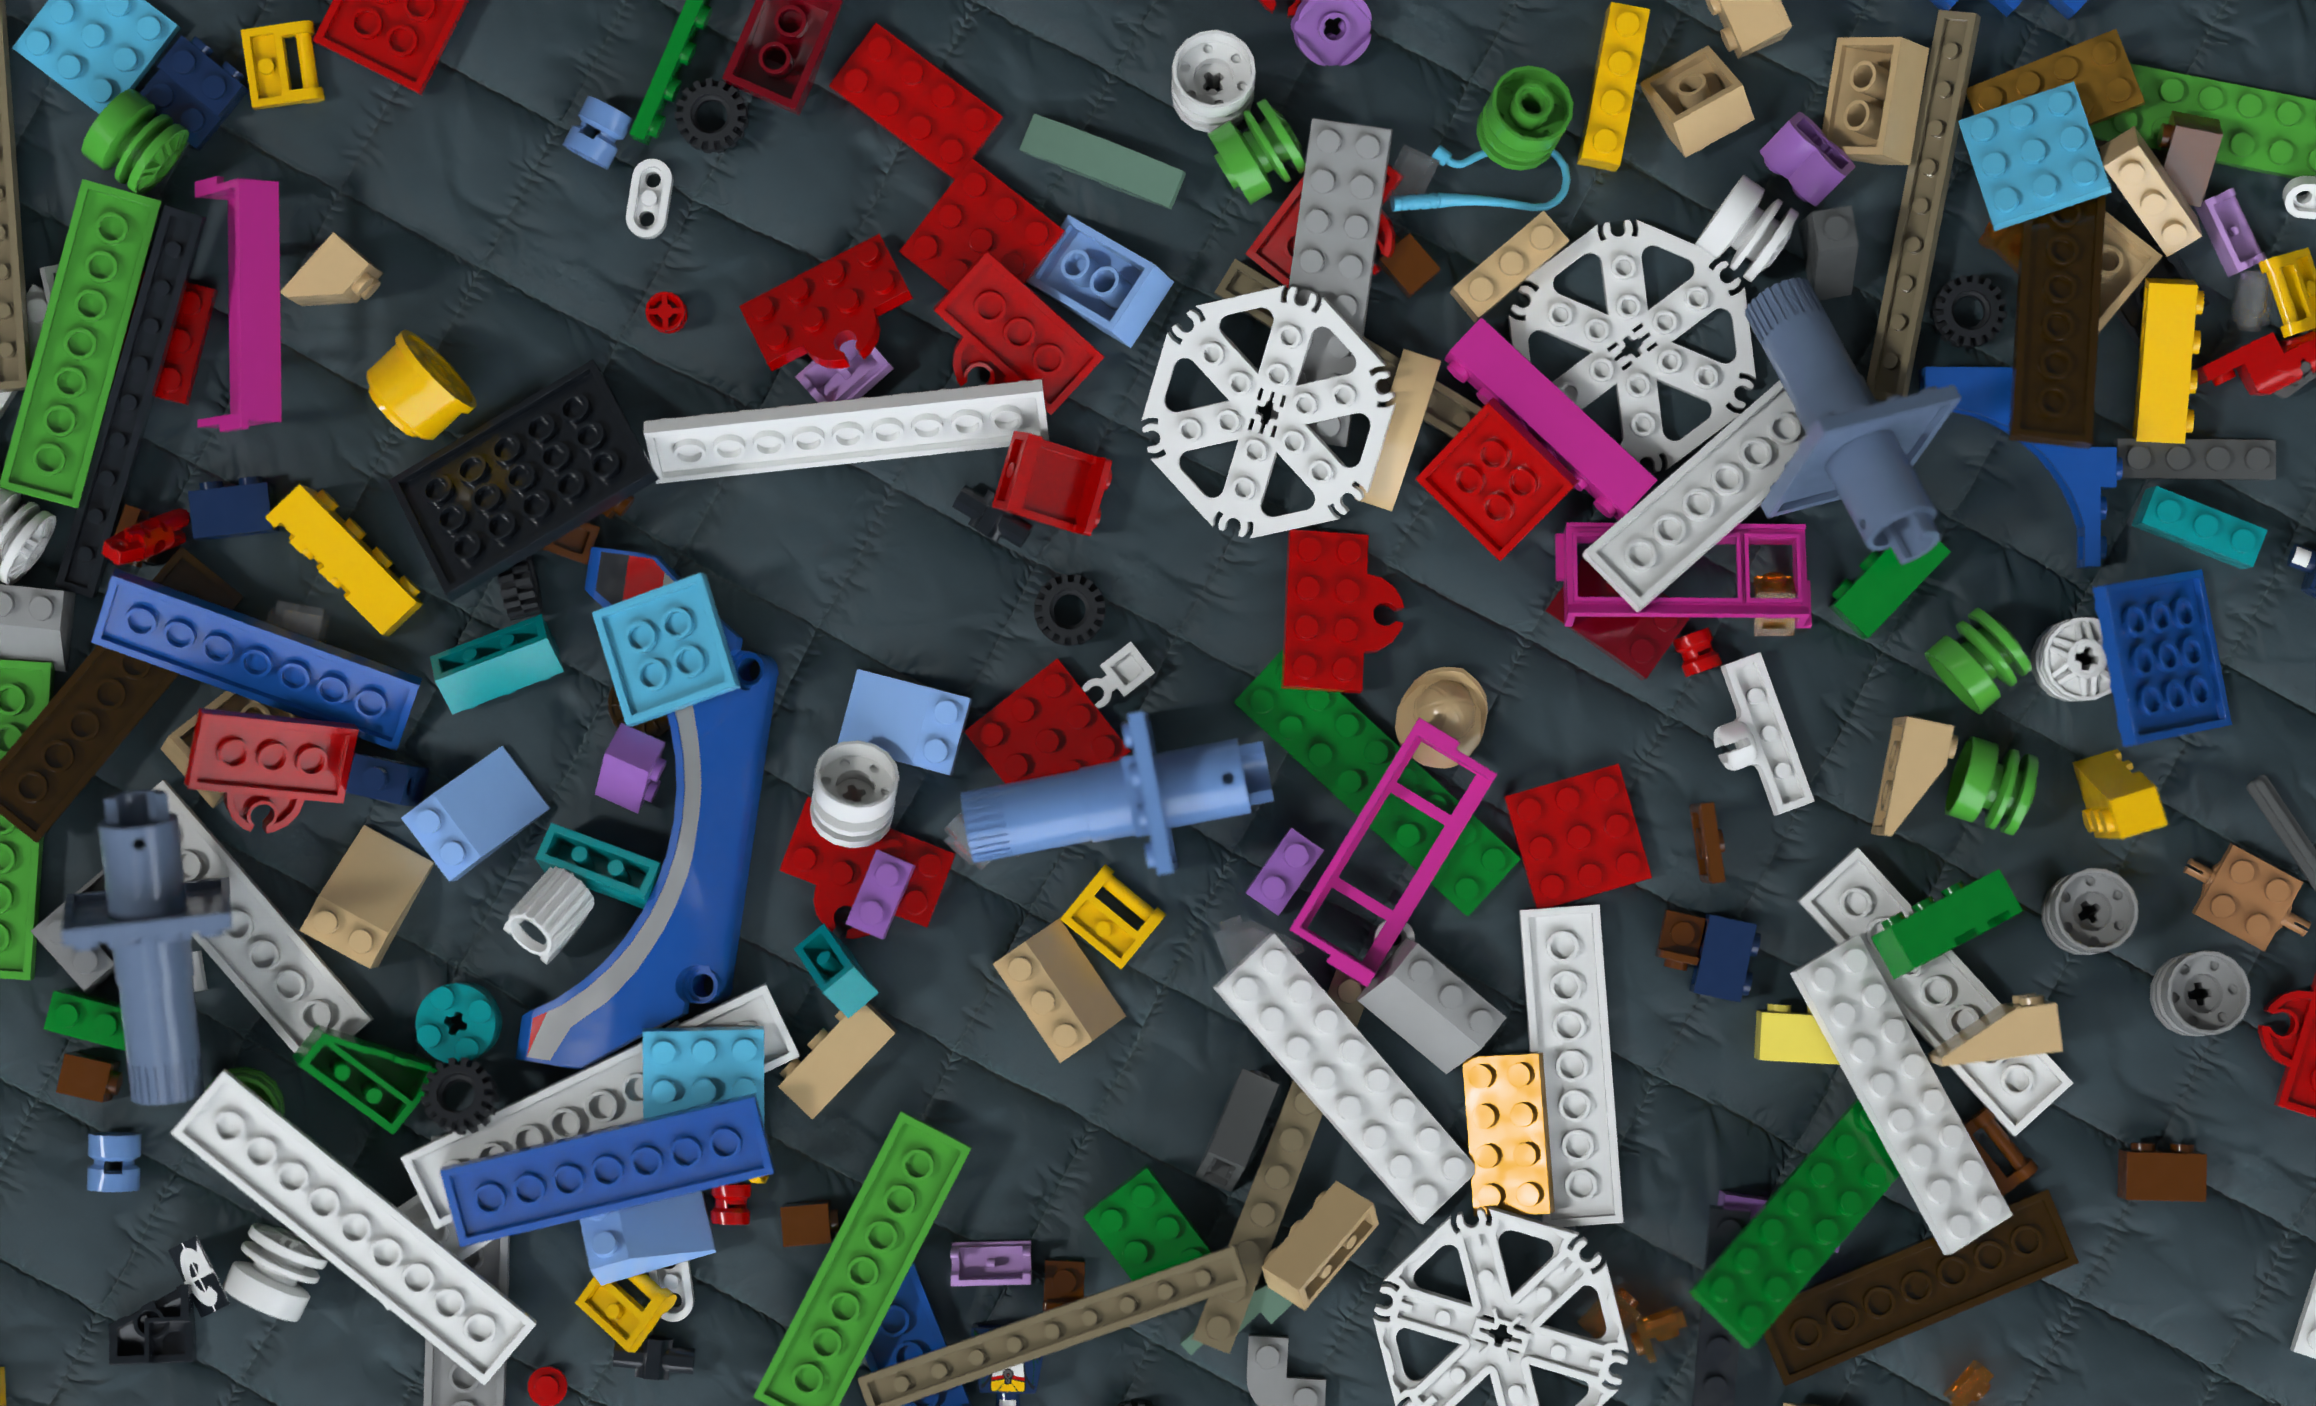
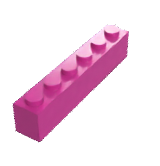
M1482 317L1446 355L1444 360L1449 364L1447 366L1449 372L1462 383L1468 381L1478 391L1476 395L1484 405L1494 397L1579 480L1574 488L1579 491L1586 490L1595 499L1593 502L1595 507L1606 517L1612 518L1614 516L1619 521L1657 481L1650 472Z

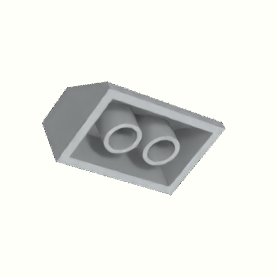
M0 584V659L54 663L56 671L67 672L76 593Z
M1408 938L1403 940L1374 976L1368 987L1356 999L1445 1074H1448L1481 1050L1507 1018L1422 946Z

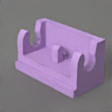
M2234 187L2204 200L2201 207L2194 206L2228 278L2261 261L2267 260L2265 252L2262 253L2235 195L2237 194Z
M849 340L841 345L839 351L845 353L850 367L843 369L826 368L812 361L795 377L817 403L823 401L832 402L861 398L894 368L876 347H874L868 357L863 359L855 347L856 340Z
M1031 1240L952 1242L950 1252L952 1261L951 1286L1031 1285Z

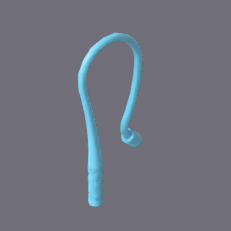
M1439 145L1431 156L1432 159L1443 167L1448 165L1453 168H1464L1487 157V154L1481 150L1465 159L1456 160L1452 158L1453 154ZM1554 149L1550 156L1560 166L1563 181L1561 190L1555 198L1546 203L1534 204L1471 194L1423 193L1406 196L1392 195L1390 199L1391 210L1394 212L1452 206H1493L1533 212L1548 211L1560 204L1568 194L1571 182L1569 165L1561 153Z

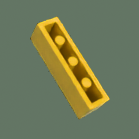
M1611 2L1606 10L1577 165L1616 172L1621 165L1650 9Z
M2145 278L2133 436L2137 442L2185 444L2186 433L2193 432L2194 409H2188L2189 394L2196 393L2198 375L2197 370H2191L2192 354H2199L2201 344V331L2194 330L2196 315H2202L2204 308V291L2198 290V284L2194 280Z

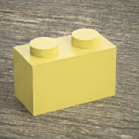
M1767 1004V1011L1757 1010L1754 1058L1765 1061L1839 1065L1808 1006L1807 1013L1791 1012L1792 1005Z

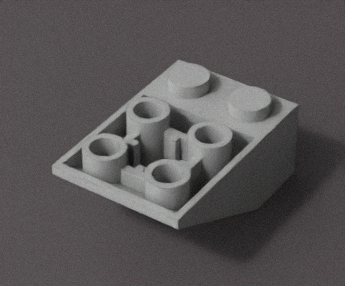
M104 870L99 872L76 893L106 890ZM64 902L34 927L31 932L88 995L115 972L112 948L108 949V942L98 943V948L87 951H75L73 946L63 947L62 923Z

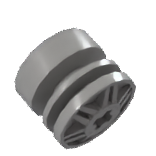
M2088 868L2060 878L2048 889L2042 902L2041 921L2047 936L2058 948L2074 955H2092L2118 947L2132 935L2138 921V902L2132 887L2120 875L2107 869ZM2090 906L2093 912L2088 915L2089 919L2081 921L2078 914L2082 912V907Z
M2198 951L2186 953L2168 959L2157 969L2150 984V1002L2155 1016L2167 1029L2183 1036L2216 1035L2231 1030L2243 1019L2250 1004V985L2245 971L2234 959L2220 952ZM2200 990L2201 998L2189 999L2188 991Z

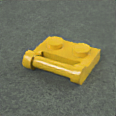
M304 20L241 30L251 105L254 110L301 103H317L325 100L323 87H319L311 36L315 34L313 21ZM296 37L303 88L292 90L285 45V38Z
M2309 247L2259 262L2261 273H2266L2284 325L2280 327L2283 338L2315 329L2316 268Z
M1105 864L1060 920L1122 970L1167 914L1159 907L1156 909L1151 907L1113 875L1114 870ZM1101 887L1105 888L1145 921L1138 931L1095 896Z
M646 1273L627 1278L651 1300L646 1308H644L618 1283L612 1282L601 1286L594 1276L575 1304L627 1352L636 1353L661 1316L674 1306L677 1299L676 1295L668 1288L662 1289Z

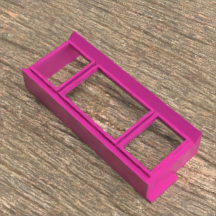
M222 176L196 181L195 198L228 200L230 414L198 419L197 427L219 428V432H231L249 429V426L282 422L279 182L241 178L224 182V177Z
M1567 522L1564 533H1555L1556 581H1564V627H1572L1576 616L1795 618V628L1812 627L1810 580H1807L1806 524H1738L1717 543L1736 545L1737 598L1656 597L1639 613L1623 597H1578L1577 543L1593 544L1616 523ZM1749 545H1792L1794 598H1750Z
M1420 717L1289 929L1330 954L1326 961L1327 963L1366 987L1372 981L1386 955L1497 776L1493 771L1458 751L1459 741ZM1421 742L1475 774L1474 779L1452 815L1397 783ZM1390 793L1444 825V828L1393 910L1339 878V875ZM1332 888L1386 920L1362 962L1308 929L1309 924Z

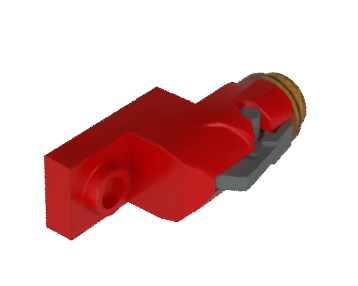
M2316 328L2302 336L2279 342L2274 332L2266 334L2195 369L2197 370L2199 385L2212 380L2214 386L2220 385L2236 377L2233 370L2236 368L2250 395H2271L2274 393L2282 399L2288 398L2316 378Z

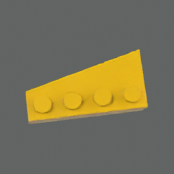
M299 484L265 518L274 527L277 525L284 527L291 534L289 542L308 559L312 560L314 558L318 563L316 566L319 570L318 572L337 589L341 587L346 592L343 595L345 599L381 635L389 637L423 605L416 597L421 591L405 575L399 579L389 568L393 564L392 560L378 546L372 550L362 540L366 533L353 519L349 517L344 521L335 511L339 506L338 503L324 489L317 492L312 488Z

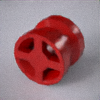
M663 291L656 293L646 304L645 314L648 322L661 333H676L687 322V307L672 292Z

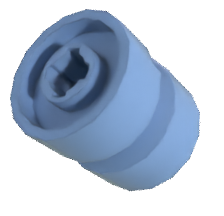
M587 96L578 113L581 120L580 125H572L562 145L580 157L602 168L609 169L618 152L615 145L616 141L624 140L634 120L611 105L594 97Z
M133 1132L89 1133L88 1156L94 1159V1164L87 1167V1190L97 1192H132L140 1190V1167L135 1165V1159L141 1156V1134ZM106 1161H123L122 1170H106Z

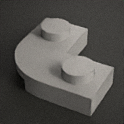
M1248 1334L1247 1386L1252 1399L1258 1406H1325L1326 1378L1287 1376L1288 1336Z

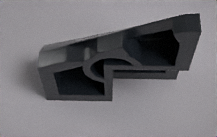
M181 1284L173 1292L156 1301L152 1300L135 1313L124 1316L109 1324V1365L196 1362V1330L191 1285Z

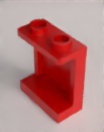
M1014 431L992 508L1074 534L1091 536L1092 531L1098 526L1101 518L1100 504L1103 493L1109 488L1112 481V460L1093 456L1044 440L1043 437L1032 433Z

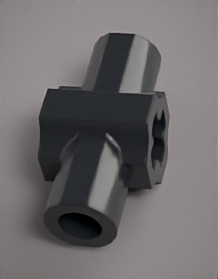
M965 485L957 496L953 508L971 518L968 525L997 543L1003 537L1021 548L1034 526L1017 515L992 508L995 494L988 490L984 496Z
M648 1335L636 1353L627 1352L615 1341L613 1367L635 1369V1377L648 1380H669L670 1372L693 1375L695 1348L673 1346L674 1338Z

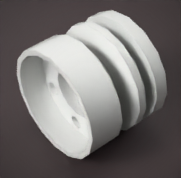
M1219 30L1202 31L1186 39L1176 51L1172 64L1171 93L1173 107L1181 120L1193 129L1209 133L1228 120L1237 126L1244 120L1243 111L1246 109L1250 111L1254 99L1256 69L1254 56L1246 43L1231 33Z
M1743 175L1716 211L1695 244L1716 259L1731 246L1736 250V253L1729 268L1735 271L1745 257L1752 262L1746 269L1743 277L1752 282L1759 273L1770 267L1791 237L1793 225L1799 212L1790 208L1781 221H1778L1774 216L1783 201L1777 199L1765 211L1762 210L1758 205L1765 189Z
M0 488V581L6 585H13L40 558L54 532L57 521L56 516L49 511L40 512L39 505L35 502H28L19 509L22 500L21 493Z
M2083 617L2063 620L2047 627L2036 639L2031 652L2032 673L2037 684L2049 696L2064 702L2096 700L2111 693L2110 676L2106 655L2102 648L2103 639L2099 619ZM2084 652V656L2090 658V665L2082 666L2081 662L2075 661L2076 654Z
M858 740L836 744L828 748L819 757L814 775L810 815L812 825L820 836L834 845L858 848L874 844L887 834L893 820L895 798L899 783L897 764L889 753L875 744Z
M254 1223L251 1225L248 1235L255 1242L245 1241L241 1246L243 1253L250 1257L254 1263L244 1261L233 1262L222 1287L232 1297L260 1312L286 1321L297 1322L300 1320L311 1297L297 1283L298 1281L312 1284L317 1283L320 1275L313 1268H325L328 1259L294 1232L279 1227L275 1228L265 1224Z

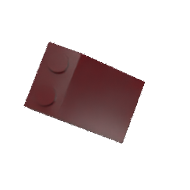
M756 0L722 79L728 85L800 116L816 79L843 0Z
M1583 557L1577 565L1578 597H1622ZM1564 585L1545 610V612L1563 625ZM1661 592V593L1657 596V597L1670 598V597H1668L1666 594H1664L1663 592ZM1576 616L1573 626L1568 628L1637 678L1644 680L1650 675L1690 617Z

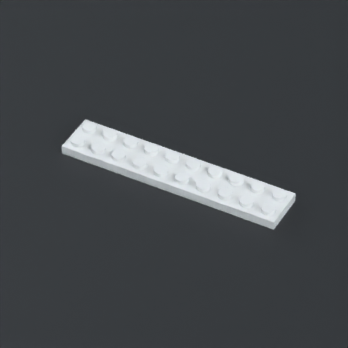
M1042 379L644 421V436L650 461L659 477L656 484L1009 447L1014 431L1032 433L1049 441Z
M766 983L671 1027L763 1026L764 1073L800 1057L798 1049ZM640 1042L515 1101L497 1110L495 1115L489 1114L487 1119L490 1122L486 1126L482 1123L477 1126L479 1131L472 1133L466 1130L465 1135H458L455 1131H452V1134L448 1133L402 1155L401 1160L435 1230L453 1222L440 1173L442 1167L643 1120V1043Z
M226 1069L221 1072L171 1131V1134L484 1386L537 1324L533 1317Z

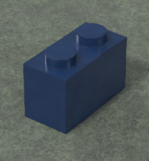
M262 476L238 479V486L224 487L223 481L199 483L200 490L188 491L193 539L206 541L280 532V526L274 527L265 518L277 506L275 485L268 482L263 483Z
M1705 914L1704 918L1706 920L1698 952L1699 964L1698 966L1694 965L1689 991L1741 1003L1742 995L1748 996L1751 989L1753 972H1748L1747 970L1750 956H1757L1761 933H1756L1757 924Z

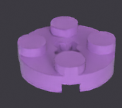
M1302 0L1291 20V30L1294 33L1297 47L1312 62L1321 66H1343L1354 62L1367 49L1372 35L1370 34V20L1372 21V16L1364 0ZM1340 17L1341 21L1338 27L1341 31L1335 36L1330 32L1325 36V22L1329 18L1334 20Z

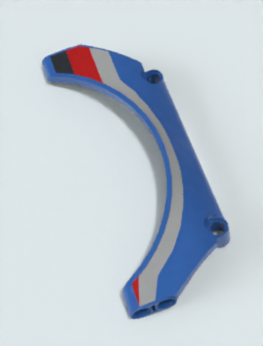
M591 547L584 588L594 600L605 608L681 580V578L662 559V556ZM721 618L720 621L741 688L667 714L675 753L676 800L669 846L657 883L642 913L626 937L600 966L582 982L558 998L522 1015L515 1055L516 1059L566 1068L585 1069L642 1037V1028H660L687 1015L689 1012V1002L721 1003L731 995L779 671L776 661L771 656L741 650L743 638ZM757 661L760 665V673L755 680H752L750 668ZM708 976L714 982V989L710 995L704 990V982Z

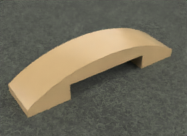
M1403 348L1390 392H1395V397L1386 401L1385 406H1391L1396 403L1370 490L1367 493L1363 486L1360 484L1358 486L1365 496L1360 500L1361 502L1389 511L1393 510L1426 412L1441 360Z

